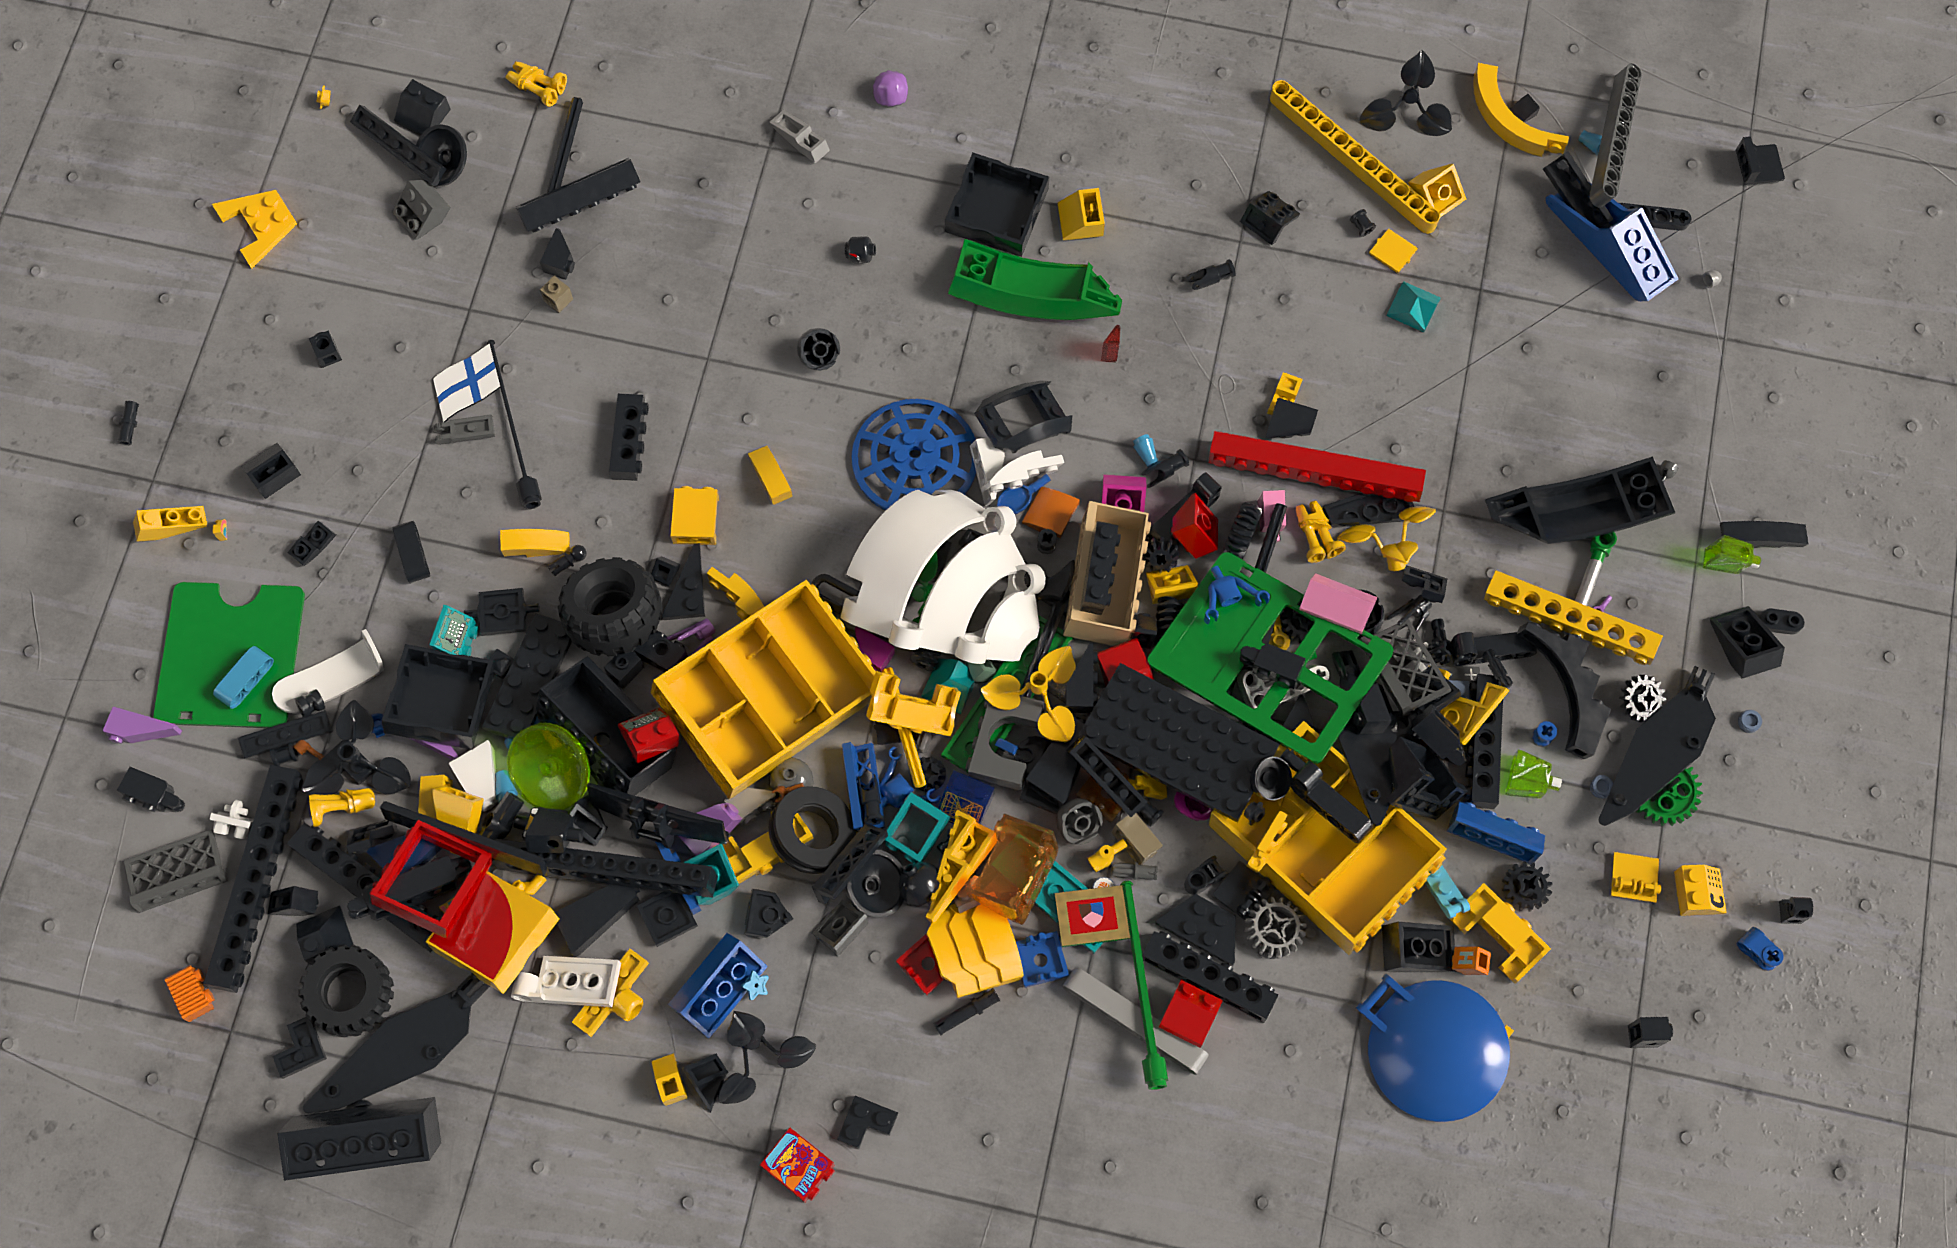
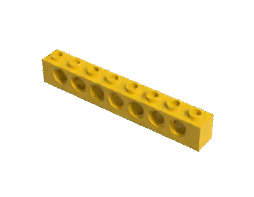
M1495 570L1484 600L1494 607H1504L1514 615L1521 614L1527 616L1530 621L1539 624L1542 622L1558 632L1565 631L1570 634H1577L1583 639L1590 641L1595 647L1608 648L1614 654L1633 658L1636 663L1641 665H1651L1663 635ZM1512 592L1515 597L1507 598L1504 593ZM1525 600H1532L1536 605L1528 606L1525 604ZM1553 608L1556 614H1548L1545 609ZM1573 616L1577 619V622L1571 623L1566 617ZM1594 624L1597 626L1598 630L1591 631L1588 629L1587 625ZM1608 633H1616L1619 639L1610 638ZM1629 641H1637L1640 647H1632Z

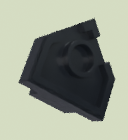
M759 889L751 890L745 919V935L768 938L793 920V917L787 912L775 892Z

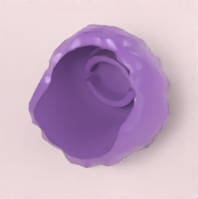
M887 70L880 73L873 84V94L876 102L888 107L905 103L908 95L906 77L897 71Z

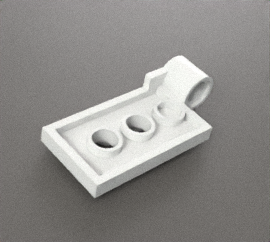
M543 956L539 977L530 973L520 972L514 979L511 998L522 1002L612 1007L621 962L611 959ZM572 976H577L576 983L572 986H568L567 982L569 978H571ZM598 977V984L594 987H589L590 980Z

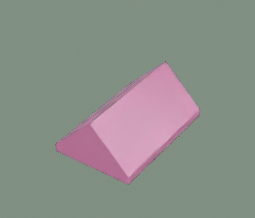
M1315 573L1310 579L1299 610L1362 634L1377 597Z

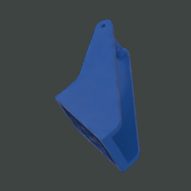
M1559 193L1555 195L1550 194L1545 198L1548 207L1635 300L1640 302L1649 301L1679 279L1642 207L1627 209L1612 199L1605 205L1613 217V220L1609 222L1611 227L1600 229L1566 205Z

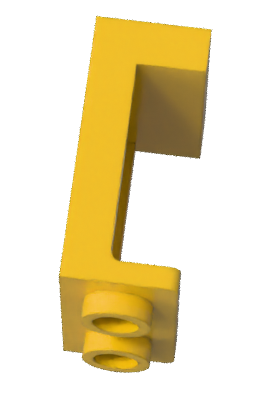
M689 486L674 488L671 524L673 544L700 543V545H716L715 529L717 501H719L717 489L712 487L693 489Z

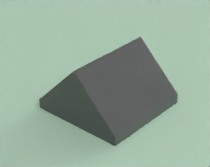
M841 900L812 934L836 956H839L866 927L868 917L862 911L856 910L854 906Z

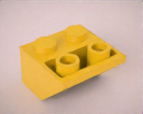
M1099 188L1078 190L1057 203L1063 240L1100 237L1104 235L1105 222Z

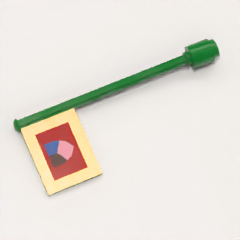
M1123 881L1120 886L1055 893L1062 947L1130 939L1148 1054L1146 1059L1142 1060L1145 1084H1148L1149 1090L1167 1087L1168 1075L1165 1058L1160 1057L1156 1048L1132 893L1133 883L1131 881Z

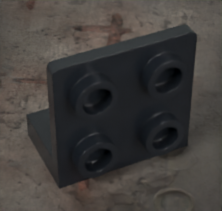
M1751 136L1742 138L1736 148V154L1744 185L1783 181L1785 176L1777 145L1756 146L1753 144Z
M1267 191L1250 202L1240 222L1273 245L1276 243L1283 228L1297 219L1300 213L1292 205L1281 200L1277 194Z

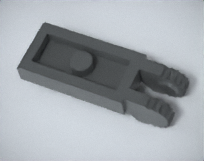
M491 414L449 420V422L436 423L434 425L435 432L450 431V434L437 435L435 437V443L440 445L495 437L494 419Z

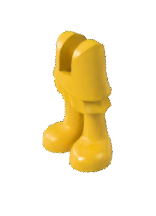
M515 61L512 65L517 73L508 71L505 76L519 90H529L541 97L542 103L548 107L553 106L557 102V94H563L567 83V76L564 73L558 72L551 78L544 75V70ZM538 82L546 86L547 88H542L536 85V83Z
M1316 500L1311 501L1309 504L1312 513L1309 515L1303 504L1296 506L1298 526L1305 532L1310 548L1306 554L1308 562L1317 563L1323 561L1325 556L1331 559L1346 550V546L1342 541H1334L1329 533L1332 527L1328 524L1329 520ZM1315 531H1318V533H1319V535H1320V538H1321V540H1322L1324 549H1323V547L1320 546V544H1319V542H1318V539H1317V537H1316Z
M370 788L346 789V792L339 791V795H309L313 826H320L323 821V815L330 811L345 810L351 814L372 809L375 806L373 790Z

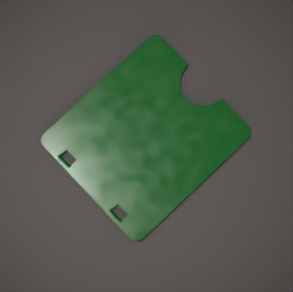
M178 583L173 591L154 718L175 725L270 728L286 723L288 713L276 706L273 701L272 692L273 687L278 681L294 674L305 593L302 588L298 586L261 585V589L253 601L243 606H231L223 601L218 583ZM256 646L273 658V665L237 707L231 709L217 699L213 692L241 657L251 647ZM181 712L192 713V719H180ZM249 715H261V722L249 721Z

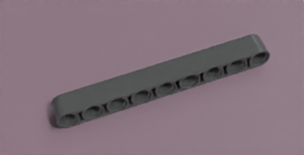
M1633 63L1628 64L1614 77L1590 191V200L1598 208L1603 207L1615 198L1619 190L1642 76L1640 68Z

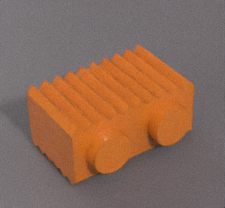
M189 965L164 979L184 1020L191 1022L214 1009L212 1004L215 1000L209 989H205L202 983L205 981V977L200 969L196 970V968Z

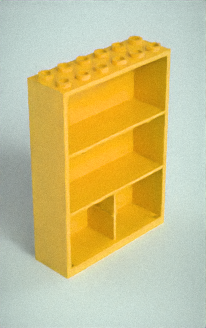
M806 579L654 679L651 694L663 711L670 716L674 726L730 800L771 772L779 764L791 758L870 704L872 697L870 689L876 671L871 666L870 658L866 654H862L858 649V643L855 638L849 637L846 633L843 622L834 617L830 605L826 601L823 602L819 597V591L815 585H810Z
M1305 721L1293 731V733L1310 743H1314L1319 737V734ZM1279 745L1274 757L1280 758L1287 748ZM1332 746L1323 761L1315 764L1323 773L1322 780L1369 818L1346 758ZM1294 753L1296 756H1298V757H1299L1302 761H1304L1305 763L1308 762V760H1306V759L1302 758L1301 756L1297 755L1296 753ZM1291 769L1292 778H1293V777L1295 776L1296 772ZM1291 787L1288 793L1278 800L1262 799L1254 792L1247 806L1252 802H1262L1265 814L1261 821L1255 822L1252 826L1248 824L1249 820L1244 816V812L1237 823L1213 810L1209 821V826L1248 862L1277 813L1282 811L1288 816L1284 822L1288 824L1281 835L1277 833L1273 841L1276 844L1271 853L1265 852L1266 864L1259 873L1268 877L1274 887L1296 907H1299L1301 912L1348 955L1353 951L1358 953L1365 946L1366 941L1369 939L1368 936L1373 937L1381 929L1382 924L1385 922L1384 919L1389 921L1397 912L1396 910L1400 906L1399 903L1404 905L1412 897V893L1415 891L1414 888L1419 890L1430 876L1429 872L1434 874L1446 859L1443 855L1447 848L1401 808L1389 805L1382 824L1379 826L1374 825L1359 843H1355L1301 799Z

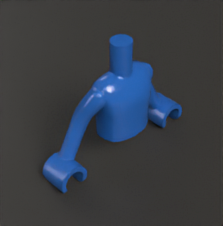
M1219 566L1211 568V572L1216 580L1208 587L1209 609H1207L1204 616L1206 624L1210 623L1209 616H1212L1215 621L1218 619L1216 597L1222 607L1235 604L1241 600L1242 595L1237 586L1256 597L1255 604L1257 606H1261L1260 598L1264 599L1268 604L1270 595L1267 591H1258L1238 577L1223 576Z
M892 747L889 750L891 761L885 776L880 782L883 808L888 804L901 808L905 798L910 792L914 791L900 773L891 780L897 762L903 758L902 753L898 757L892 756L897 747ZM930 789L927 795L919 796L932 804H937L941 799L940 795L936 799H930V795L934 793L935 789Z

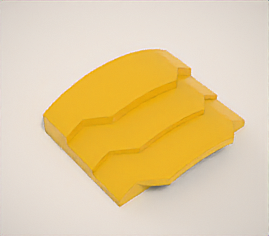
M994 892L979 895L980 905L962 913H959L954 904L948 906L934 924L931 923L926 933L940 975L952 983L957 998L1019 981L1024 976L1014 935L1005 912Z

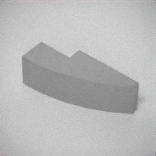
M781 111L770 121V125L788 143L814 163H817L830 151L824 138L814 133L810 125L787 111Z

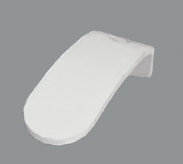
M362 630L363 639L345 651L278 681L273 687L272 692L273 701L276 706L287 713H300L295 703L296 697L306 696L310 691L317 689L325 703L366 683L384 671L383 662L367 630Z

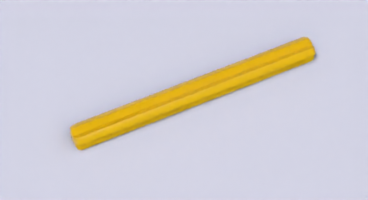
M892 667L884 668L881 671L894 675ZM902 727L898 731L914 787L920 788L926 785L916 746L910 728Z

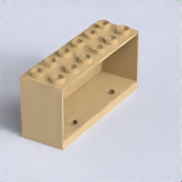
M1089 501L1081 521L1075 558V571L1071 583L1063 636L1112 646L1130 640L1131 634L1134 633L1136 627V620L1133 619L1134 614L1137 613L1139 607V600H1136L1142 587V580H1139L1145 567V561L1142 559L1148 547V541H1145L1151 527V522L1148 521L1149 513ZM1097 521L1118 525L1117 533L1121 534L1119 546L1115 547L1114 552L1118 554L1116 566H1112L1111 573L1115 574L1114 582L1108 593L1112 594L1109 607H1105L1102 615L1080 611L1092 531Z

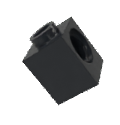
M329 330L319 332L309 338L316 358L322 368L342 360Z

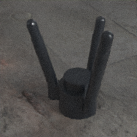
M1420 594L1415 600L1411 599L1407 604L1388 615L1387 620L1392 619L1409 608V612L1397 622V625L1400 626L1412 615L1415 617L1421 616L1414 627L1416 632H1418L1424 620L1430 615L1428 610L1432 607V603L1421 597Z

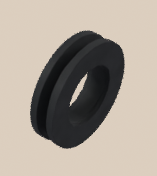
M813 786L800 787L789 792L772 811L768 825L769 838L777 855L793 869L808 874L824 873L856 835V830L853 827L852 813L847 805L834 793ZM809 811L821 816L829 825L832 834L830 845L825 849H814L802 843L796 836L793 828L795 814Z

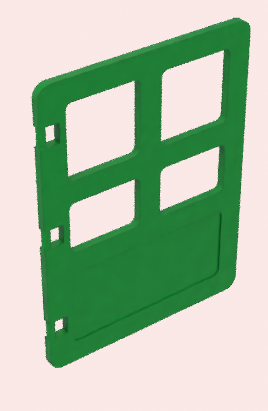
M1222 553L1211 568L1219 566L1223 576L1238 577L1258 591H1267L1270 595L1268 604L1264 599L1260 598L1261 606H1257L1255 604L1256 597L1237 586L1242 595L1241 600L1235 604L1222 607L1216 597L1218 619L1215 621L1212 616H1209L1210 623L1206 624L1204 616L1207 609H1209L1208 587L1216 580L1210 569L1150 653L1148 663L1152 669L1287 749L1294 750V753L1302 758L1318 764L1323 761L1392 657L1393 647L1390 643L1376 635L1363 630L1361 635L1371 640L1367 645L1357 639L1360 635L1359 633L1299 610L1300 606L1298 604L1300 601H1303L1304 594L1260 569L1254 568L1232 553ZM1245 568L1253 574L1251 577H1248L1240 572L1241 569ZM1285 607L1295 610L1314 622V625L1294 653L1306 658L1304 668L1297 683L1331 701L1338 707L1314 743L1308 742L1271 719L1272 714L1290 688H1282L1274 682L1255 709L1240 702L1226 692L1245 665L1240 662L1242 647L1248 645L1260 650L1262 645H1265L1262 643V639ZM1328 632L1337 634L1372 655L1349 691L1339 688L1305 667Z

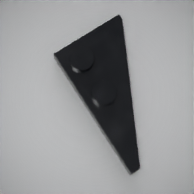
M700 543L693 545L662 614L663 620L705 617Z

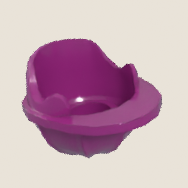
M1178 791L1174 796L1175 806L1181 814L1195 821L1210 819L1212 809Z

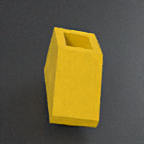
M674 1053L653 1060L654 1076L663 1104L667 1106L687 1099L688 1096Z

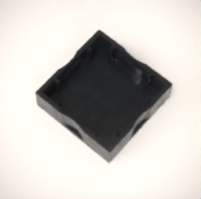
M972 152L963 174L961 187L954 196L945 218V232L1022 257L1048 192L1049 176L1024 168L1012 167L999 160Z
M405 644L397 669L396 683L389 695L382 718L383 732L385 734L473 750L494 676L493 660L467 655H452L435 649Z

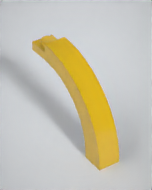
M1478 63L1473 80L1474 95L1478 109L1489 127L1504 141L1529 154L1542 157L1544 151L1563 154L1568 144L1569 136L1541 131L1518 119L1508 109L1500 95L1497 84L1498 66Z

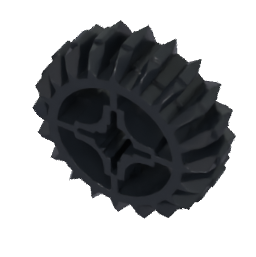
M1247 502L1241 505L1223 549L1224 553L1229 552L1240 559L1244 558L1262 514L1261 508Z

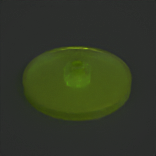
M538 723L519 732L510 744L507 755L508 773L517 792L529 804L537 808L544 807L547 809L564 810L583 797L590 780V765L581 743L568 730L551 723Z

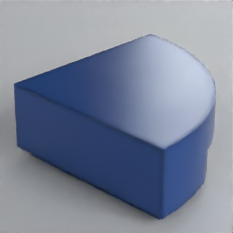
M998 738L995 744L1000 750L1012 756H1015L1018 750L1016 745L1001 738Z

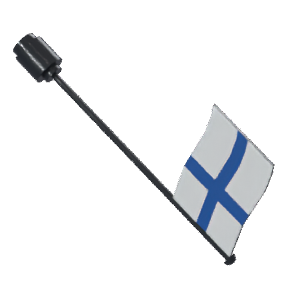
M491 339L488 340L485 347L474 355L446 368L433 379L443 422L448 421L458 412L483 401L500 388L523 475L516 483L520 503L525 509H535L541 505L540 501L542 500L537 479L527 476L494 348L495 341Z

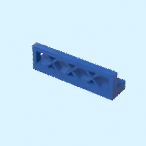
M851 742L842 744L853 827L859 832L864 826L865 811L860 802L858 776L861 787L864 786V790L869 791L872 790L871 787L873 785L875 787L873 776L875 774L878 781L880 799L881 792L874 744L868 743L854 746ZM869 750L867 761L864 764L858 761L857 753ZM866 769L872 773V779L867 785L861 782V776ZM881 799V804L879 805L881 815H883L884 817ZM885 820L873 826L885 829Z

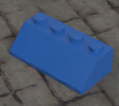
M1459 802L1447 829L1449 833L1523 862L1526 861L1528 864L1535 862L1544 851L1545 835L1541 834L1538 829L1518 825L1517 821L1510 818H1500L1495 812L1490 810L1482 811L1469 802Z
M726 933L668 1005L709 1039L747 993L746 989L742 988L741 985L745 983L751 971L754 970L761 976L768 966L743 942Z

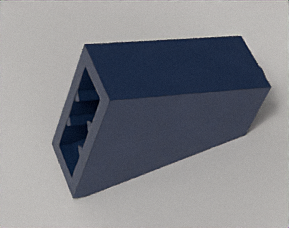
M406 835L371 847L366 852L384 868L387 863H391L394 858L395 849L399 844L402 845L404 843ZM421 839L399 875L408 872L414 866L427 864L442 848Z

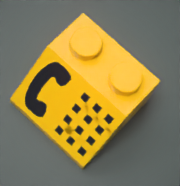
M1682 865L1674 871L1680 916L1726 914L1720 869L1708 865Z

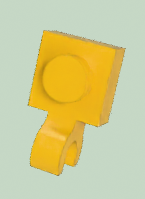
M1145 774L1143 776H1135V780H1128L1136 790L1143 789L1144 796L1160 800L1167 797L1166 785Z

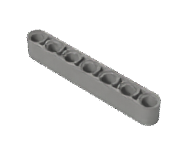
M1075 967L1063 984V988L1146 1043L1141 1008L1087 972ZM1152 1016L1157 1051L1188 1072L1197 1075L1209 1054L1202 1048L1159 1028L1161 1021Z

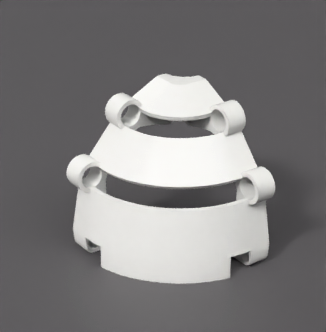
M915 490L890 506L874 523L858 547L846 575L863 583L858 596L845 598L840 618L850 624L887 637L891 644L904 649L916 650L920 647L954 654L961 660L977 664L985 663L986 659L1019 661L1025 647L1038 636L1040 626L1035 594L1040 593L1044 588L1046 577L1040 566L1025 564L1010 535L1016 527V517L1009 507L998 506L985 509L961 492L954 490H936L932 495ZM997 514H999L1001 518V527L999 530L997 529L995 524V517ZM962 528H970L984 534L964 546L941 572L926 600L919 623L904 618L903 614L912 589L925 565L937 549L950 536ZM1026 572H1028L1031 578V584L1029 588L1025 585L1024 575ZM1008 575V587L1003 600L991 614L985 628L976 632L965 633L972 613L980 599L994 583Z

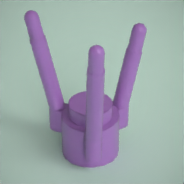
M705 618L701 622L699 621L695 625L679 631L666 639L670 641L677 638L678 641H681L695 634L699 640L704 639V641L692 653L694 654L714 640L711 635L716 631L711 622Z

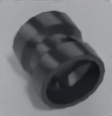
M317 689L310 691L306 696L301 695L295 698V703L303 718L310 716L314 711L325 709L324 701Z

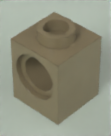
M553 276L540 289L544 302L558 313L573 300L570 288L556 276Z

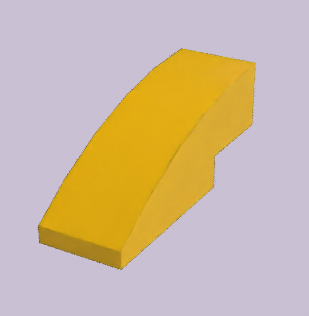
M768 446L748 453L772 504L775 505L791 498V488Z
M544 529L500 530L501 552L504 556L526 555L528 558L561 555L563 552L570 554L569 532Z

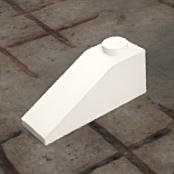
M988 437L976 439L970 445L985 506H989L996 499L997 492L992 493L991 490L983 492L982 487L996 472L1002 469L1005 457V448L1003 450L995 448Z

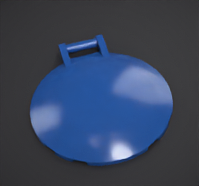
M1385 974L1381 978L1383 981L1362 1004L1359 1003L1356 1007L1362 1015L1373 1023L1369 1034L1368 1057L1373 1076L1381 1091L1399 1109L1424 1120L1435 1122L1455 1121L1480 1111L1499 1092L1509 1068V1039L1505 1026L1496 1010L1477 992L1461 984L1432 980L1415 983L1403 988L1388 974ZM1391 987L1395 992L1374 1015L1370 1011L1371 1007Z

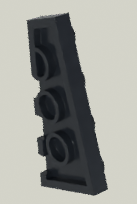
M1360 493L1324 505L1323 511L1331 527L1404 521L1399 518V514L1403 510L1415 506L1413 502H1407L1403 499Z

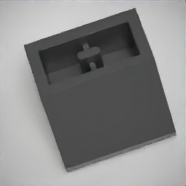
M411 180L405 186L392 213L414 239H419L440 225L451 207L426 180Z

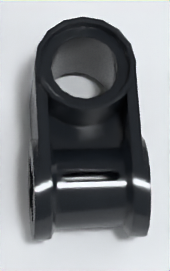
M1215 855L1208 858L1188 874L1184 887L1189 894L1198 895L1210 886L1220 882L1229 874L1216 861L1217 857ZM1190 879H1198L1201 882V886H1193Z

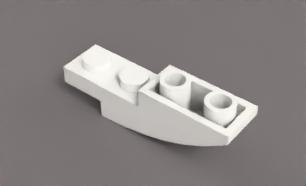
M1041 450L1023 455L996 472L984 484L982 490L983 492L991 490L992 493L1004 490V487H1010V489L1022 487L1023 482L1029 479V477L1039 475V472L1045 471L1046 474L1058 471V467L1064 463L1063 457L1058 455L1043 458Z

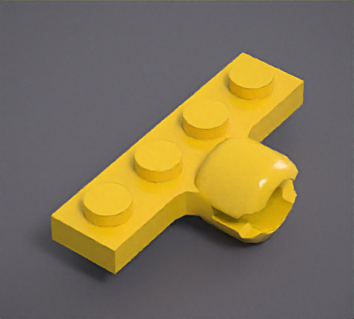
M630 948L620 960L621 967L613 1006L584 1005L572 1021L575 1026L590 1037L593 1036L609 1014L615 1013L623 1020L631 1021L642 1010L643 999L631 990V986L649 962Z

